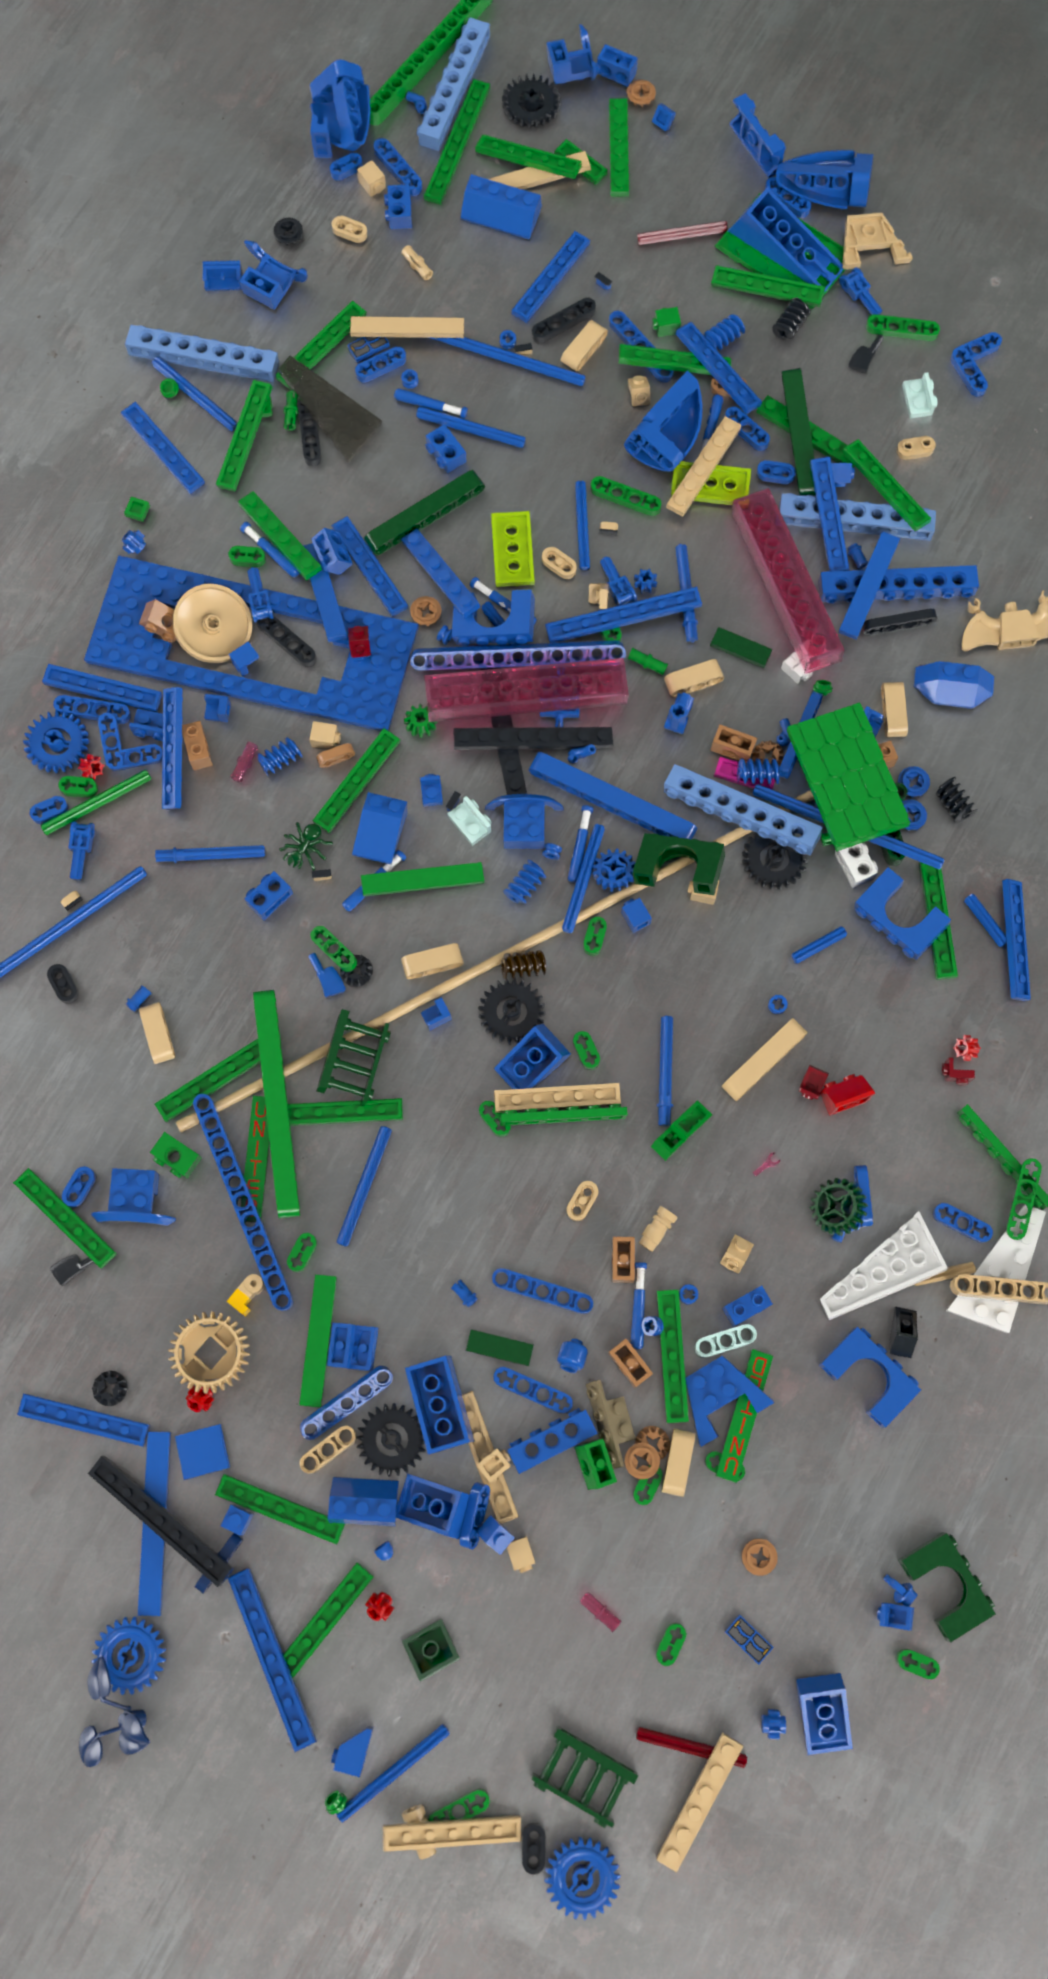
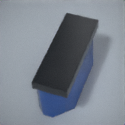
M598 272L594 276L596 283L605 290L611 289L612 281Z
M454 791L445 806L447 811L450 812L457 806L460 801V793Z

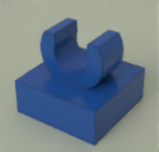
M663 103L658 104L651 122L664 131H668L674 121L676 112Z

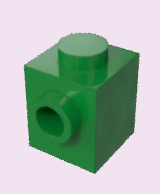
M678 307L655 310V318H652V328L656 330L657 337L676 335L677 329L681 328Z

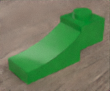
M697 1100L655 1140L651 1147L667 1161L713 1114Z

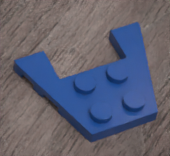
M724 1356L717 1358L686 1377L688 1394L701 1447L719 1437L708 1415L743 1394L747 1395L757 1413L775 1403L772 1398L766 1395Z

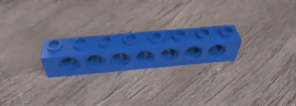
M977 565L887 569L880 585L882 588L878 589L874 601L881 599L885 601H892L894 599L912 600L914 598L932 599L934 597L948 599L953 596H962L964 598L975 596L979 588ZM865 570L821 572L818 579L820 602L835 603L837 601H845L851 603L857 590L856 586L859 585Z

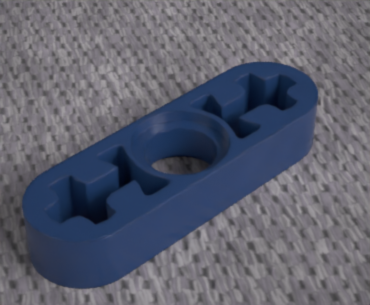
M233 1533L218 1554L228 1562L243 1542V1539L236 1533ZM202 1574L194 1587L204 1594L212 1582Z

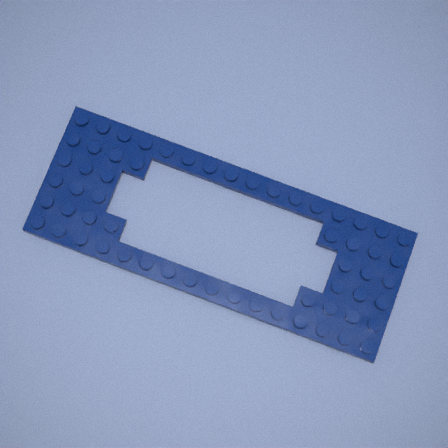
M118 555L84 658L86 663L372 730H390L419 626L417 623L339 606L348 638L334 641L333 645L350 649L348 628L368 626L371 655L352 658L351 652H349L341 681L322 677L316 695L167 660L172 644L154 638L156 633L146 631L145 627L139 624L147 602L156 599L168 607L175 608L179 599L191 588L202 584H218L236 592L246 605L251 607L248 594L252 593L251 587L242 583ZM263 588V590L268 591L273 613L323 624L316 600Z

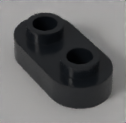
M61 964L52 965L47 971V978L57 997L64 1003L75 1001L78 997V989L69 971ZM58 973H62L60 979H56ZM71 990V994L65 996L66 991Z
M531 1823L525 1827L522 1841V1866L527 1873L532 1875L539 1874L545 1866L546 1834L544 1828L537 1823ZM535 1831L539 1836L537 1839H531L530 1833ZM532 1856L537 1857L538 1862L536 1864L529 1862Z

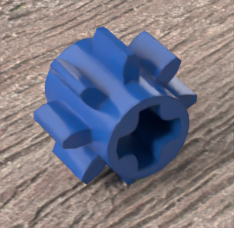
M129 530L121 540L124 544L122 548L129 554L134 552L136 554L140 553L146 545L143 540L145 535L139 530L134 532Z
M650 568L648 570L640 569V574L634 575V580L636 581L634 588H639L641 594L643 592L651 593L652 587H657V581H655L657 574H653Z
M768 1709V1715H762L761 1718L762 1733H767L769 1739H780V1734H786V1717L781 1716L779 1710Z

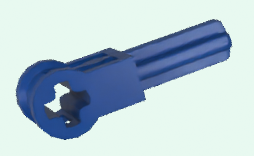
M855 267L849 274L839 277L840 286L849 294L853 301L860 299L871 315H880L882 313L881 307L869 293L871 285L859 268Z
M603 557L600 560V564L610 581L608 582L609 592L615 605L619 606L636 602L637 595L626 575L620 577L611 558Z
M251 567L247 571L252 593L248 594L254 623L269 617L274 619L268 591L263 590L259 569Z
M76 821L71 823L68 848L70 851H73L70 878L73 880L82 879L85 854L91 853L95 835L94 823H89V825L78 824Z

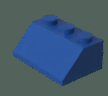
M333 1477L328 1509L329 1523L396 1526L399 1481Z

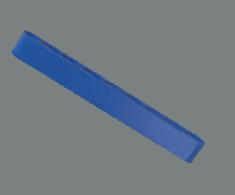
M538 752L528 769L535 777L653 833L693 839L697 831V827L693 823L545 753Z

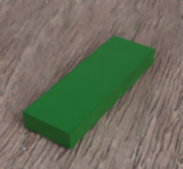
M565 139L554 150V154L561 156L582 152L580 148L568 139ZM586 154L591 170L580 174L596 185L608 173V169Z

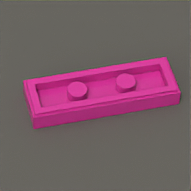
M720 756L714 777L752 789L755 788L756 784H760L759 778H756L755 784H752L750 778H748L746 784H744L742 778L737 783L738 762ZM765 778L763 784L760 785L773 789L775 778L772 779L771 784H768L767 778Z

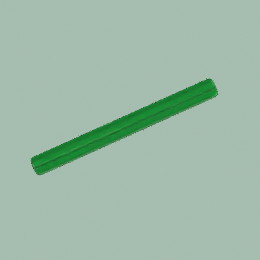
M143 770L41 824V829L45 835H49L150 781L151 776L147 770Z

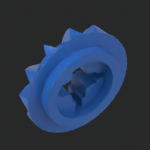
M916 766L907 767L902 770L897 780L898 783L906 786L907 795L912 798L916 796L921 797L930 786V778L927 772ZM916 777H918L916 782L917 785L909 787L910 780H913Z
M905 800L902 803L906 812L908 810L910 814L916 815L913 817V820L908 818L910 824L904 829L917 831L927 820L926 809L916 800Z

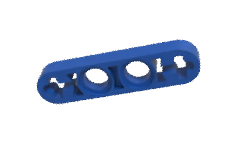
M377 139L374 142L375 155L400 185L410 184V195H419L422 192L421 178L387 139ZM390 158H396L397 162L389 163L388 160ZM402 170L408 172L405 176H401L398 173Z
M67 695L57 696L53 702L55 710L60 715L63 714V711H66L68 716L73 714L77 718L98 721L100 715L97 714V710L100 707H106V713H111L117 719L118 724H125L131 718L128 707L120 703ZM66 702L68 706H64L63 709H61L59 705H63V703ZM86 704L88 708L85 712H78V706ZM123 710L125 715L123 714L121 717H119L116 713H121V711ZM106 718V722H113L109 718Z
M500 1367L494 1372V1381L499 1387L551 1410L564 1414L569 1412L573 1406L572 1398L568 1394L514 1370ZM503 1371H506L507 1377L513 1379V1375L518 1376L514 1381L513 1388L508 1387L511 1382L504 1381L500 1383V1378L497 1377V1374H502ZM523 1379L528 1381V1391L520 1392L517 1389L518 1381ZM541 1388H545L549 1392V1398L546 1401H540L537 1398V1391ZM553 1392L558 1394L555 1398L562 1400L563 1397L567 1398L569 1407H564L561 1410L556 1402H553V1406L549 1405L548 1403L552 1400Z

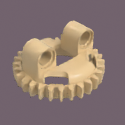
M211 1311L210 1317H207L206 1312H202V1318L200 1319L195 1314L193 1315L194 1322L186 1319L188 1326L179 1325L182 1332H174V1335L178 1337L177 1341L170 1340V1343L175 1345V1348L168 1349L169 1352L174 1353V1356L168 1359L176 1363L170 1368L172 1370L178 1369L174 1376H183L180 1383L184 1384L188 1381V1389L196 1385L195 1392H199L201 1387H203L205 1394L208 1393L209 1388H211L213 1393H216L218 1386L224 1391L225 1383L233 1386L231 1379H240L237 1372H245L241 1365H248V1362L243 1359L250 1356V1353L244 1352V1349L250 1347V1344H243V1341L248 1337L247 1335H240L244 1330L243 1328L236 1330L237 1321L230 1324V1316L223 1320V1313H219L218 1317L215 1318V1312ZM200 1323L203 1325L218 1323L219 1325L215 1327H202ZM209 1337H212L227 1351L212 1369L195 1355ZM180 1345H183L185 1349V1361L183 1364H180V1360H182V1349L179 1348ZM206 1379H208V1380L218 1379V1380H214V1381H205Z

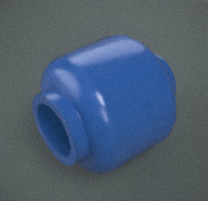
M578 1339L563 1342L557 1357L560 1368L570 1373H576L578 1370L583 1369L588 1350L583 1345V1342Z

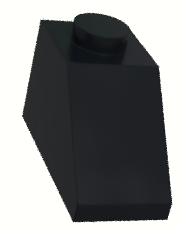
M895 1306L889 1339L890 1354L912 1358L918 1340L917 1311Z

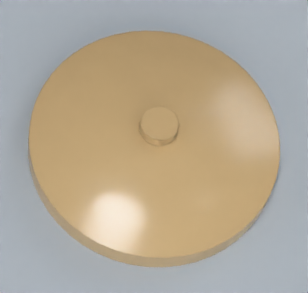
M202 584L191 588L179 599L173 613V631L178 643L189 655L204 662L221 663L231 660L229 654L247 643L251 637L252 617L248 606L236 592L222 585Z

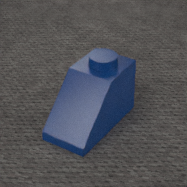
M368 1726L341 1743L339 1749H334L331 1763H334V1771L360 1778L373 1731L372 1726Z

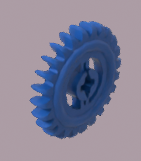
M55 710L54 717H52L49 711L47 712V719L40 715V723L33 719L36 727L28 725V729L32 733H24L29 740H23V743L28 746L24 748V751L29 753L27 758L32 760L31 763L33 765H38L39 770L45 768L46 772H50L53 769L55 773H58L61 768L65 772L67 766L73 769V763L79 764L78 758L85 757L82 752L88 751V747L85 745L90 742L87 739L89 733L85 731L86 726L81 724L79 718L75 720L73 714H70L68 718L66 711H63L60 717L59 712ZM59 730L67 732L70 735L71 741H67ZM43 744L48 745L55 753L62 752L65 749L68 750L59 755H51L45 752Z
M124 1617L122 1625L117 1619L114 1622L115 1628L107 1625L108 1633L100 1632L103 1640L95 1641L99 1649L92 1650V1653L97 1655V1658L93 1659L92 1663H95L99 1657H104L113 1693L120 1688L121 1695H124L127 1689L133 1695L135 1687L139 1692H143V1684L147 1687L152 1686L150 1678L154 1680L159 1679L155 1671L164 1670L159 1663L165 1662L166 1658L161 1657L160 1654L167 1649L159 1648V1645L165 1640L156 1639L160 1631L151 1632L154 1624L145 1627L146 1619L137 1624V1617H133L131 1623H129L128 1617ZM130 1638L129 1645L124 1646L118 1652L117 1657L120 1666L117 1669L113 1662L114 1648L123 1639ZM141 1643L145 1652L144 1663L136 1672L126 1673L130 1666L140 1661L142 1652L138 1644ZM132 1650L131 1655L134 1656V1658L128 1661V1655L126 1654V1652Z
M581 1836L577 1845L572 1838H570V1847L561 1843L563 1852L561 1853L555 1849L554 1854L557 1859H548L553 1867L545 1868V1871L551 1876L545 1878L544 1881L552 1884L546 1889V1892L554 1893L550 1901H559L557 1910L565 1907V1916H568L572 1911L574 1919L578 1918L579 1913H582L583 1920L587 1919L588 1913L593 1918H596V1910L604 1914L603 1905L611 1907L612 1904L609 1898L616 1899L617 1895L613 1890L620 1889V1885L614 1882L621 1878L620 1874L614 1873L619 1868V1864H611L615 1859V1855L606 1856L609 1848L605 1847L600 1850V1841L592 1846L591 1837L588 1838L586 1844L583 1843ZM581 1860L589 1861L588 1865L580 1864L574 1868L572 1872L573 1884L568 1888L566 1873L569 1867ZM597 1869L600 1881L596 1891L588 1896H577L576 1893L579 1890L586 1891L591 1888L593 1873ZM587 1873V1881L582 1879L579 1882L578 1874L584 1875Z

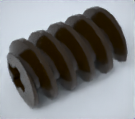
M541 950L536 952L529 951L528 953L524 951L520 954L513 952L512 955L505 953L501 960L503 978L507 979L508 973H510L512 978H515L516 972H518L520 978H523L525 971L528 977H531L532 971H534L535 976H539L540 970L545 975L546 959Z

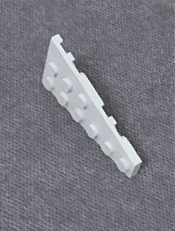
M1026 1205L1021 1208L1018 1215L1023 1216L1027 1213ZM1033 1207L1025 1237L1020 1240H1013L1005 1231L972 1275L1026 1280L1046 1212ZM1015 1217L1013 1221H1017L1016 1226L1011 1227L1010 1231L1014 1233L1013 1236L1017 1237V1234L1022 1233V1230L1019 1229L1020 1222L1025 1224V1219ZM980 1282V1290L986 1293L988 1291L987 1284ZM1006 1284L1001 1285L1002 1293L1005 1295L1009 1294V1287ZM957 1295L946 1311L1008 1334L1010 1333L1019 1302Z
M918 1211L894 1235L866 1257L858 1267H855L841 1282H838L820 1298L821 1305L829 1320L948 1270L920 1212Z

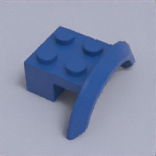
M581 24L579 25L582 50L568 52L564 39L546 43L548 64L554 84H563L568 81L582 80L588 77L592 81L595 80L599 72V64L594 62L588 31Z
M245 240L246 247L260 263L256 269L248 267L239 280L242 291L247 296L275 310L293 281L305 282L307 280V271L304 268L300 270L290 268L268 255L256 242Z
M536 794L500 796L485 805L484 809L495 810L496 807L504 805V849H544L545 805L552 807L554 811H564L563 805L557 800Z
M112 1168L108 1211L91 1213L97 1222L126 1221L168 1226L176 1221V1218L171 1216L152 1214L154 1195H158L160 1175L155 1170Z

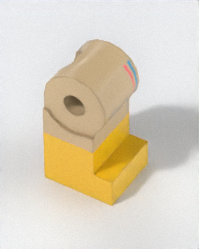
M257 1274L247 1276L226 1302L246 1317L251 1311L247 1305L255 1295L260 1294L264 1290V1281Z

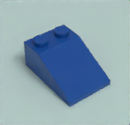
M368 792L362 809L352 855L391 865L408 814L407 801Z
M544 1024L534 1026L494 1069L512 1089L535 1088L555 1071L571 1053Z
M407 1474L397 1505L396 1518L451 1538L460 1539L470 1494Z
M841 1673L796 1679L807 1754L814 1755L853 1749L846 1688Z

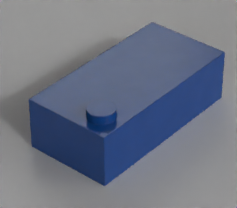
M446 1355L406 1367L405 1371L428 1455L474 1442L452 1357Z

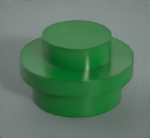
M168 378L160 383V392L164 397L173 398L177 395L179 387L175 380Z
M817 680L816 684L813 685V690L826 696L833 691L832 683L828 680Z
M339 1791L330 1793L325 1800L326 1811L331 1815L340 1813L345 1808L346 1795Z

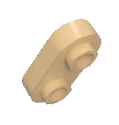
M337 216L332 221V230L335 235L356 243L366 240L368 234L365 224L345 216Z
M929 436L904 439L898 444L897 455L903 460L928 457L933 453L936 444L934 439Z
M548 547L543 551L542 563L563 579H570L575 576L577 565L573 559L555 547ZM549 558H554L555 560H554V561H549L548 559H549Z
M584 1181L578 1186L567 1206V1215L571 1220L582 1221L587 1216L598 1196V1187L594 1182ZM589 1189L591 1190L592 1194L590 1196H585L584 1190ZM578 1207L581 1209V1213L575 1214L573 1209Z

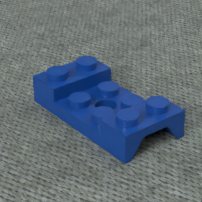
M745 93L733 99V103L738 108L739 113L729 125L766 176L770 178L777 174L778 165L783 162L785 144L776 133L769 136L767 130L763 129L758 118L754 116L755 103Z

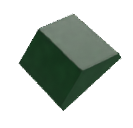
M442 1619L402 1641L420 1682L460 1660L454 1642Z

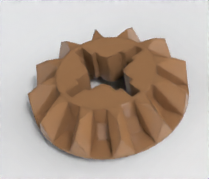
M636 80L628 86L627 96L629 101L634 103V106L640 104L642 107L644 104L649 105L651 101H654L656 90L649 81ZM640 90L643 92L642 97L639 94Z
M419 597L412 603L410 615L413 621L417 622L420 626L436 624V621L441 617V606L432 597ZM429 606V613H427L426 616L423 617V612L421 610L425 611L426 608H428Z
M771 740L762 741L753 750V761L755 763L756 759H760L761 763H763L766 755L764 752L769 753L773 750V758H768L769 763H771L772 759H776L780 767L784 758V749L779 746V743H774Z
M657 1426L643 1428L637 1434L635 1444H649L646 1436L652 1440L660 1437L656 1445L659 1449L660 1460L663 1459L670 1448V1440L667 1433ZM647 1452L641 1458L646 1460L649 1453Z
M637 1443L628 1449L625 1455V1467L633 1477L647 1479L657 1472L660 1465V1457L653 1446L647 1443ZM648 1452L646 1461L651 1467L642 1465L637 1470L638 1460L634 1455L642 1457Z
M753 1539L745 1545L742 1551V1562L745 1568L754 1575H767L773 1571L777 1564V1551L767 1540ZM762 1547V1555L769 1558V1560H761L757 1567V1559L750 1555L758 1554Z

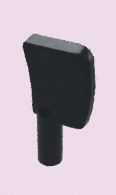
M878 335L870 348L866 346L859 347L848 364L849 368L867 373L870 363L884 337Z
M74 1254L52 1265L50 1271L58 1283L64 1286L69 1280L83 1272L85 1268L91 1266L94 1262L89 1257L81 1261L79 1256Z

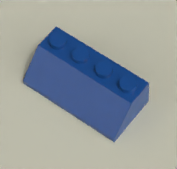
M471 174L465 189L460 218L530 240L542 208L541 195Z

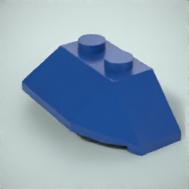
M938 661L915 668L914 687L933 704L973 709L993 696L994 676L980 666Z

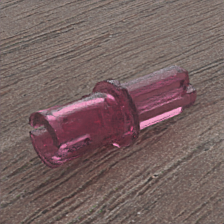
M589 1592L581 1598V1604L595 1616V1620L599 1619L612 1633L617 1629L621 1620L607 1609L606 1604L602 1605Z

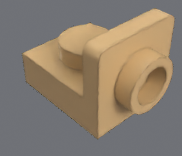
M590 583L589 603L599 604V609H607L609 584Z
M497 1448L478 1463L477 1467L491 1483L511 1467L509 1461L512 1459L504 1449L500 1451Z

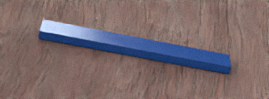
M696 586L547 623L545 628L549 643H558L702 607V601Z
M148 1432L145 1491L167 1509L171 1432ZM143 1523L138 1616H161L165 1541L145 1523Z
M247 1568L228 1577V1581L294 1752H297L316 1743L317 1740L250 1568Z

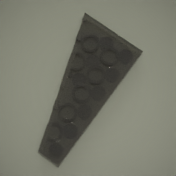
M291 355L279 367V374L289 387L296 392L301 403L305 404L311 416L326 436L330 437L336 449L340 450L345 461L349 463L382 425V420Z

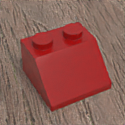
M855 1074L843 1078V1082L836 1084V1081H832L824 1085V1089H822L820 1094L829 1116L864 1104L875 1095L874 1089L863 1075L856 1077Z

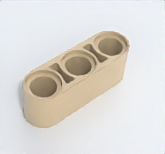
M590 320L564 351L561 362L578 372L603 343L608 330L595 321Z
M716 659L672 672L664 677L672 698L677 697L678 693L684 692L688 694L718 684L724 680L723 673Z
M884 682L881 686L885 737H906L908 721L904 683Z
M457 943L409 954L401 958L406 979H415L458 968L464 964L459 944Z
M160 1002L139 1008L154 1063L158 1064L176 1058Z
M342 1426L301 1457V1470L305 1473L319 1471L356 1442V1431L349 1426ZM344 1430H349L352 1433V1438L347 1443L341 1440V1433ZM328 1443L334 1447V1452L331 1456H326L323 1453V1447ZM309 1457H313L316 1460V1466L312 1470L307 1469L305 1466V1461Z
M673 1429L662 1483V1493L680 1497L684 1496L695 1441L694 1432Z

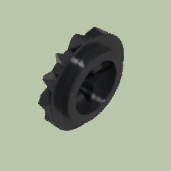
M287 217L280 219L273 229L275 239L280 244L286 243L287 246L289 243L295 244L297 240H301V235L303 234L302 224L295 218ZM290 230L292 231V234H291V233H288L287 235L285 234V231H290Z
M353 954L357 959L356 967L361 966V975L357 973L351 974L352 971L345 972L341 969L340 974L346 984L358 987L365 985L371 979L373 967L370 960L362 954ZM345 958L344 963L349 964L350 961Z
M116 1371L101 1373L94 1379L92 1387L93 1397L99 1404L104 1406L119 1404L127 1394L126 1379ZM106 1382L110 1385L117 1384L112 1389L113 1396L109 1392H103L106 1389Z

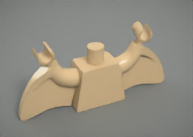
M1045 590L1042 591L1038 599L1040 604L1037 611L1032 614L1028 610H1018L1016 602H1009L1004 605L1005 612L1001 613L999 618H992L980 610L979 599H974L975 606L969 602L968 612L976 615L970 620L963 633L962 651H969L982 645H996L998 650L1035 646L1039 640L1048 638V597L1044 595Z

